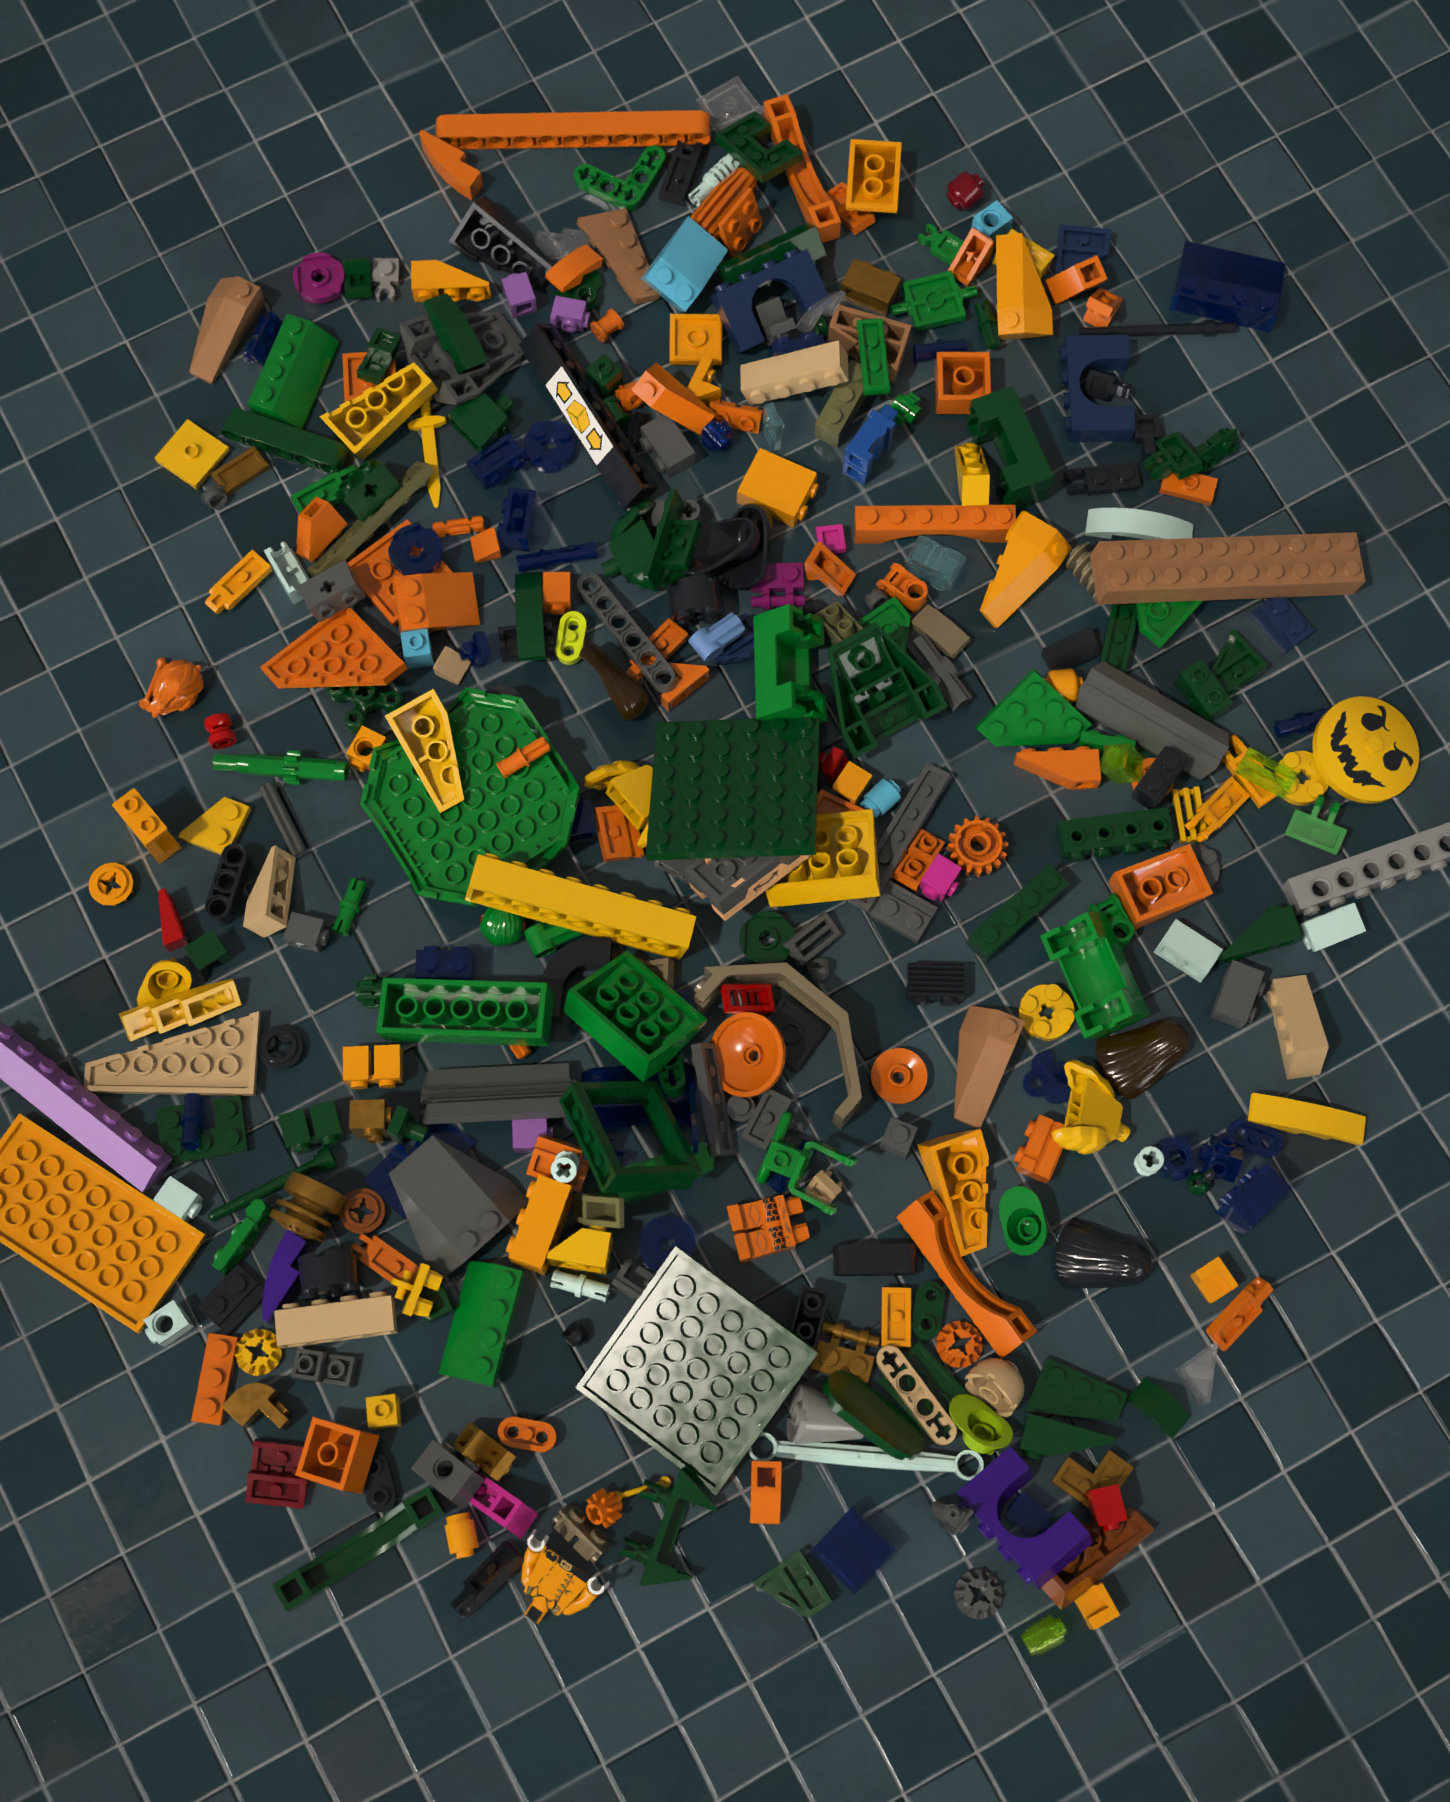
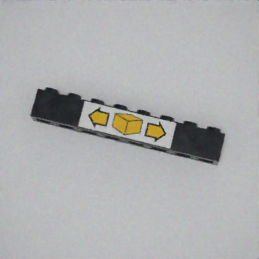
M535 324L520 342L519 346L526 360L530 362L536 371L539 380L550 393L551 399L561 410L564 419L575 432L578 441L589 454L590 460L600 471L604 482L609 485L616 496L617 502L623 509H630L632 506L639 505L641 502L648 500L659 488L554 324Z

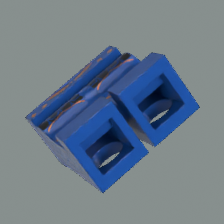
M884 404L879 413L875 410L870 412L868 420L845 449L842 473L865 486L870 478L872 462L878 460L882 456L883 450L887 451L892 444L893 432L896 427L894 420L898 415L897 410Z

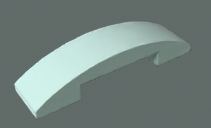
M1095 508L1088 510L1085 536L1111 539L1112 535L1145 540L1192 538L1194 524L1170 515L1146 510Z

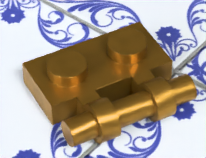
M824 1321L821 1332L832 1335L830 1343L818 1341L816 1349L820 1352L813 1360L811 1370L827 1375L835 1371H846L868 1384L875 1357L864 1354L865 1347L867 1345L877 1348L880 1337L869 1334L870 1331L861 1329V1331L844 1327V1323L836 1321L833 1324ZM843 1338L857 1342L855 1351L840 1347V1339Z

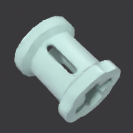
M1152 1146L1142 1149L1134 1159L1136 1171L1146 1177L1155 1174L1164 1163L1162 1152ZM1147 1156L1151 1157V1162L1153 1163L1151 1167L1146 1166L1147 1161L1145 1158Z
M563 1150L559 1152L551 1166V1174L554 1179L562 1183L573 1180L579 1169L580 1158L574 1151ZM569 1163L571 1165L570 1169L567 1167L562 1169L560 1167L561 1164L566 1165Z

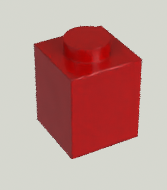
M1118 1484L1085 1491L1094 1527L1102 1526L1105 1532L1121 1528L1120 1522L1128 1520Z

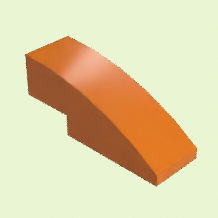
M421 130L419 136L422 149L436 172L457 192L473 201L483 186L481 171L466 163L465 152Z

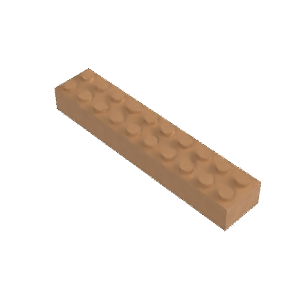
M1356 532L1099 541L1090 554L1098 605L1353 595L1365 583Z

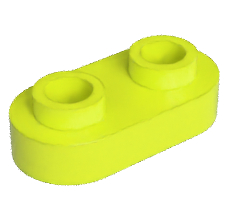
M576 611L565 613L559 622L555 652L557 659L565 665L576 664L581 659L579 654L585 642L587 631L586 619L581 613ZM571 625H577L578 629L572 631L569 629V627ZM566 650H573L574 653L568 656L565 654Z

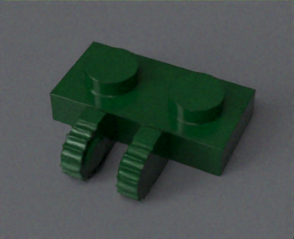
M1178 432L1154 441L1156 453L1146 457L1142 464L1145 470L1151 472L1150 475L1155 481L1167 478L1171 472L1181 480L1203 470V462Z

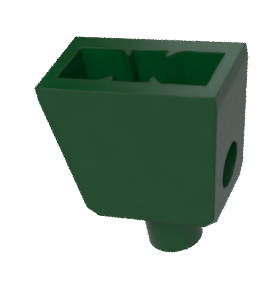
M481 393L478 397L470 399L448 412L451 427L484 458L509 430V419L505 413L513 408L514 404L505 394L493 402L485 393Z

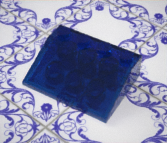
M1185 241L1169 310L1221 322H1235L1239 326L1270 332L1276 320L1280 304L1285 263Z

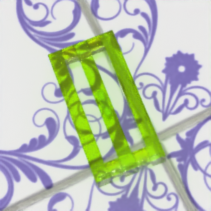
M1250 747L1235 771L1238 775L1282 799L1285 798L1298 773ZM1249 758H1252L1255 761L1265 765L1266 767L1276 771L1277 773L1287 777L1288 781L1273 774V772L1269 771L1268 769L1262 768L1257 764L1249 761Z

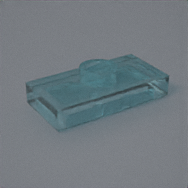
M774 402L765 404L763 412V432L772 451L781 449L782 432H785L782 418L778 415Z

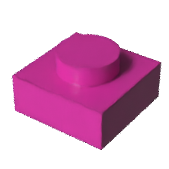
M842 524L816 527L817 542L824 544L833 554L846 552Z

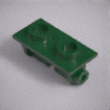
M1221 428L1206 440L1210 447L1201 443L1193 449L1194 453L1203 462V470L1197 472L1198 474H1203L1212 469L1217 463L1228 455L1233 454L1239 448L1236 428L1232 431L1229 428Z

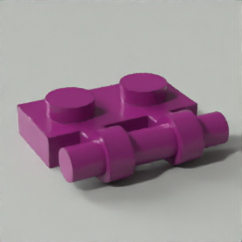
M803 562L766 563L764 578L755 586L750 587V593L761 592V596L751 597V607H762V610H770V607H781L787 604L804 606V595H794L793 593L804 591ZM769 592H785V596H770Z

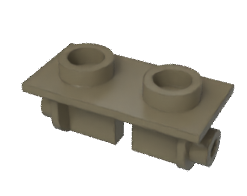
M571 1503L558 1512L559 1514L552 1520L555 1524L554 1529L568 1542L575 1535L579 1538L573 1548L587 1562L590 1560L594 1564L602 1556L601 1554L611 1547L604 1532L594 1528L586 1520L584 1512Z

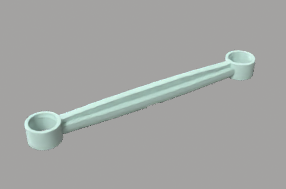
M762 1432L759 1437H766L772 1442L773 1451L771 1455L761 1459L753 1454L752 1447L748 1451L751 1458L755 1461H770L774 1457L856 1467L954 1472L960 1479L966 1481L973 1479L984 1468L982 1457L972 1450L962 1451L956 1456L921 1451L913 1460H909V1458L899 1460L876 1446L824 1442L795 1444L789 1441L775 1440L772 1435L766 1432ZM963 1455H974L979 1462L978 1470L972 1476H965L958 1469L957 1462Z

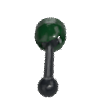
M1207 1169L1204 1173L1196 1172L1192 1174L1187 1180L1189 1192L1195 1196L1205 1195L1211 1188V1180L1216 1177V1172L1213 1169Z

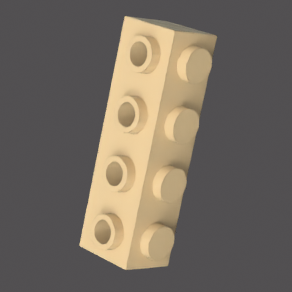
M839 340L740 365L741 392L750 405L762 404L766 401L786 398L790 395L810 392L815 389L835 386L849 381L848 355Z
M385 1291L370 1293L369 1298L358 1299L357 1295L340 1297V1302L329 1303L328 1299L311 1301V1306L300 1307L299 1303L282 1305V1310L274 1311L277 1346L282 1349L398 1333L395 1299L391 1295L387 1296Z

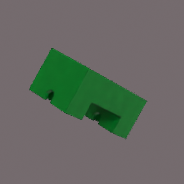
M791 604L754 616L756 719L768 721L775 718L785 720L800 719L802 717L818 718L819 716L820 723L827 721L826 695L811 690L810 649L824 645V619L811 613L803 615L802 609Z
M1086 912L1068 921L1069 924L1058 926L1040 936L1050 961L1059 962L1079 1010L1073 1012L1084 1039L1104 1038L1150 1016L1106 913Z

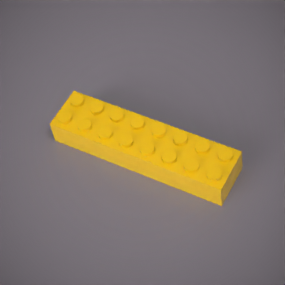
M485 853L483 856L479 854L477 856L465 901L571 929L586 935L612 938V942L679 961L689 948L696 916L691 915L690 911L684 908L676 907L674 910L663 907V904L659 901H641L636 899L635 895L627 892L616 894L609 892V888L602 885L594 884L592 887L582 884L580 879L574 877H566L565 879L554 876L555 873L546 869L535 871L528 869V866L521 862L512 861L507 863L500 861V858L493 854Z

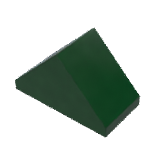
M1144 1378L1126 1399L1127 1402L1170 1439L1174 1438L1190 1418V1415L1173 1394L1147 1378Z

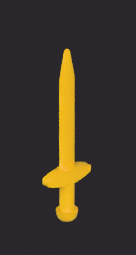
M431 396L420 406L421 417L409 422L407 426L409 430L421 431L424 460L434 471L427 483L428 492L433 506L438 508L441 486L434 429L446 424L447 420L444 416H431Z

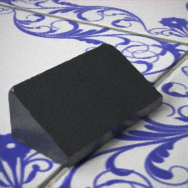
M1091 626L1044 647L1041 653L1050 671L1073 669L1101 655Z

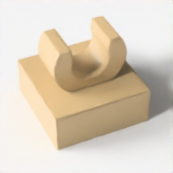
M821 1170L804 1190L832 1203L842 1191L843 1182L840 1181L836 1184L830 1178V1175L833 1173L832 1171L824 1172Z

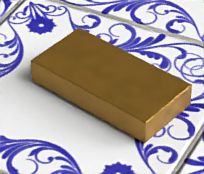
M252 446L210 474L217 485L225 487L226 490L224 492L226 496H229L268 471L270 467L257 448Z

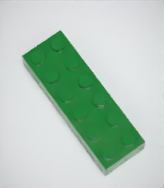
M383 978L376 1033L386 1041L550 1047L555 991L548 983Z

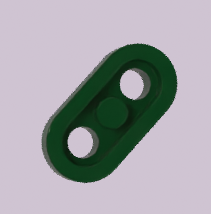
M935 1282L921 1284L915 1294L911 1330L916 1338L923 1341L936 1337L941 1327L945 1293L943 1288ZM927 1291L935 1293L936 1298L934 1301L926 1299L925 1293ZM929 1320L931 1322V1329L924 1330L921 1327V1321Z

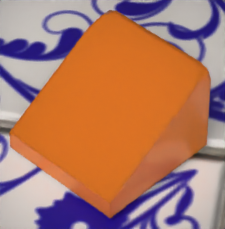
M495 527L489 528L470 538L475 563L501 558Z

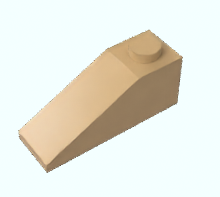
M276 845L271 847L247 900L243 923L244 927L263 938L287 927L296 857Z

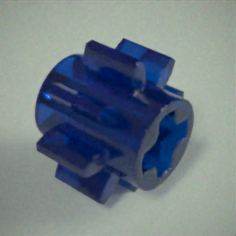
M716 419L710 421L701 432L704 435L702 437V444L709 452L714 448L718 452L724 451L733 442L731 437L733 428L726 420H723L721 423Z

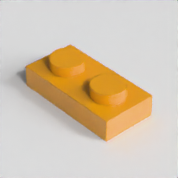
M881 1288V1347L891 1345L902 1348L911 1347V1288Z

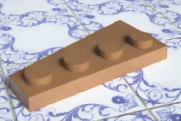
M626 208L578 218V227L589 236V242L594 249L597 248L604 257L603 261L607 267H611L615 272L617 281L633 303L640 304L658 300L660 295L640 279L649 268V264Z

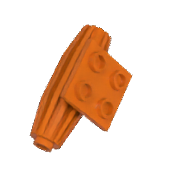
M738 167L716 185L690 217L717 241L720 238L722 239L725 247L728 249L727 253L730 259L736 257L744 250L746 244L760 230L763 224L753 193L757 185L756 177L746 168Z

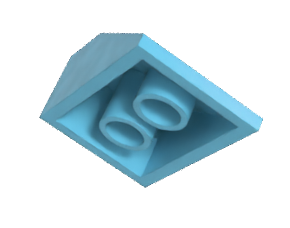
M688 216L640 279L678 311L686 312L702 291L728 249Z

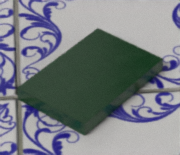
M919 1341L904 1356L951 1418L949 1413L951 1400L957 1395L970 1394ZM894 1364L892 1367L895 1372L890 1373V1375L894 1379L900 1371L907 1368L904 1364L900 1368ZM903 1375L899 1379V1386L903 1391L910 1392L915 1388V1380L910 1375ZM881 1376L877 1382L928 1436L885 1376ZM928 1399L919 1400L917 1403L918 1413L923 1416L930 1415L933 1412L932 1402ZM938 1412L933 1419L926 1421V1424L930 1427L934 1422L938 1428V1432L935 1433L938 1438L943 1436L946 1439L949 1436L948 1431L951 1429L948 1425L944 1427L940 1425L937 1419L942 1418V1415Z

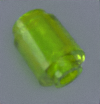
M1048 1615L1025 1628L1026 1632L1020 1636L1028 1652L1033 1657L1037 1654L1041 1656L1065 1642L1063 1636L1067 1634V1631L1059 1617L1053 1619L1051 1615Z

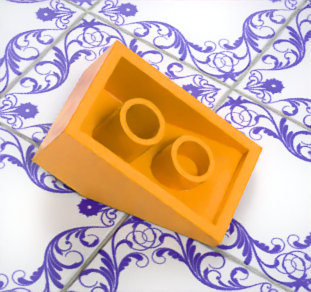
M850 139L846 210L897 213L902 142Z

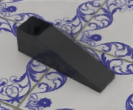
M486 196L472 203L448 241L450 245L466 258L490 265L492 269H500L510 274L526 272L530 284L540 288L547 281L545 278L546 273L554 266L509 215Z

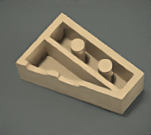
M1306 975L1273 979L1270 991H1267L1266 996L1268 1006L1272 1007L1274 1025L1278 1035L1286 1078L1289 1080L1320 1075L1329 1045Z

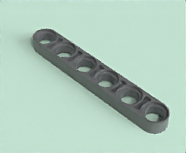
M594 573L582 575L577 582L581 597L654 689L660 693L672 691L677 684L676 675L672 667L601 578ZM588 582L597 583V587L593 591H585L583 589L584 585ZM603 600L612 602L611 606L605 610L599 609L598 604ZM618 618H623L627 621L621 628L612 626V623ZM631 637H639L641 639L640 644L635 647L627 645V641ZM652 655L656 657V661L652 665L642 664V659L645 656ZM662 674L671 676V680L666 684H659L657 682V678Z

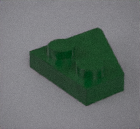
M1233 629L1229 634L1226 644L1221 649L1217 661L1212 666L1211 672L1229 696L1266 671L1268 664Z
M801 1549L752 1582L755 1587L771 1594L775 1599L794 1608L796 1612L808 1619L834 1601Z

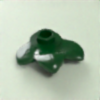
M596 269L583 275L581 284L563 293L557 290L553 294L554 296L582 301L584 298H590L591 300L586 301L587 311L593 310L599 303L598 291L602 285L601 276Z

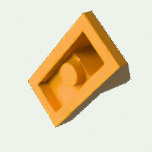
M703 355L687 389L708 406L712 400L717 401L718 398L721 399V388L711 384L715 376L713 359Z

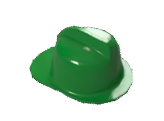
M1014 1186L1008 1189L1001 1197L999 1203V1216L1006 1244L1012 1252L1018 1255H1032L1038 1252L1044 1245L1048 1235V1223L1044 1216L1042 1204L1039 1197L1027 1187Z

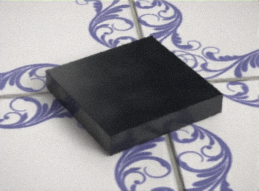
M786 995L782 996L775 1006V1011L767 1017L778 1027L784 1039L786 1049L785 1065L796 1073L830 1028L829 1025Z

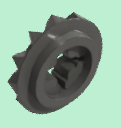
M971 1570L963 1574L957 1581L954 1591L958 1608L966 1616L974 1619H984L993 1615L999 1609L1003 1598L1001 1585L993 1574L984 1570ZM986 1583V1590L983 1594L987 1597L986 1599L989 1603L978 1600L970 1605L974 1594L968 1585L979 1589Z

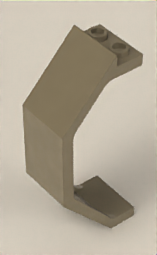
M788 963L704 967L705 978L694 989L696 992L694 995L695 1009L702 1015L722 995L720 988L722 984H771V987L784 989L816 1017L830 1026L836 1035L848 1096L834 1112L832 1121L841 1130L857 1112L862 1099L848 1013Z

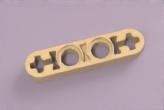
M891 1345L881 1348L876 1356V1364L933 1442L938 1445L951 1443L956 1437L957 1430L954 1422L897 1347ZM884 1352H887L889 1355L894 1353L897 1356L894 1363L898 1368L902 1364L907 1368L900 1371L894 1379L890 1375V1373L895 1372L890 1364L884 1366L882 1363L885 1358ZM903 1375H910L915 1380V1388L910 1392L903 1391L899 1386V1379ZM921 1399H928L933 1404V1412L928 1416H923L917 1411V1403ZM938 1412L942 1415V1418L937 1419L940 1425L943 1427L948 1425L951 1429L948 1431L949 1438L947 1440L943 1436L940 1438L936 1436L935 1433L938 1432V1428L934 1422L930 1427L926 1424V1421L933 1419Z

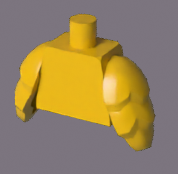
M626 760L614 761L612 764L597 767L584 777L585 787L597 790L607 789L606 794L638 831L645 826L636 846L640 848L646 847L653 768L650 765L640 767L638 764Z
M1070 1059L1064 1065L1068 1085L1071 1088L1064 1128L1057 1129L1051 1133L1053 1141L1059 1147L1085 1155L1101 1151L1114 1139L1124 1142L1130 1135V1127L1120 1122L1123 1107L1115 1099V1093L1109 1081L1102 1078L1093 1066L1086 1065L1076 1059Z

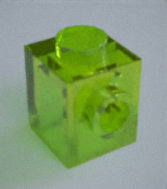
M1129 743L1105 745L1103 756L1100 759V768L1115 784L1139 782L1143 756Z

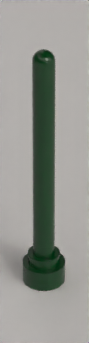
M329 1146L318 1150V1154L313 1156V1160L210 1211L208 1219L215 1222L251 1204L253 1200L261 1199L283 1188L292 1171L306 1176L318 1169L320 1171L324 1169L329 1171L337 1167L338 1164Z

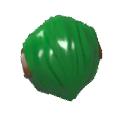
M487 907L480 918V932L493 946L504 947L515 944L524 935L527 925L526 917Z

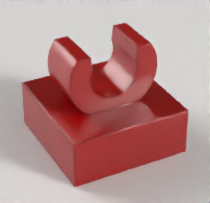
M833 747L829 755L819 752V769H821L826 780L834 784L849 762L844 751Z

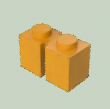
M400 1044L374 1045V1074H372V1051H369V1046L343 1047V1081L347 1086H351V1089L355 1090L367 1089L368 1085L375 1083L379 1085V1088H395L396 1084H403V1049Z

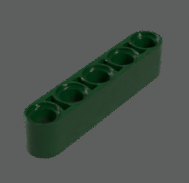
M231 408L221 429V434L233 442L248 447L255 446L257 450L328 474L336 471L337 473L340 472L350 452L348 447L338 441L239 408Z

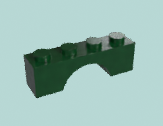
M1049 864L969 935L966 944L984 963L988 962L1006 946L1010 939L1026 923L1059 899L1066 892L1070 883Z

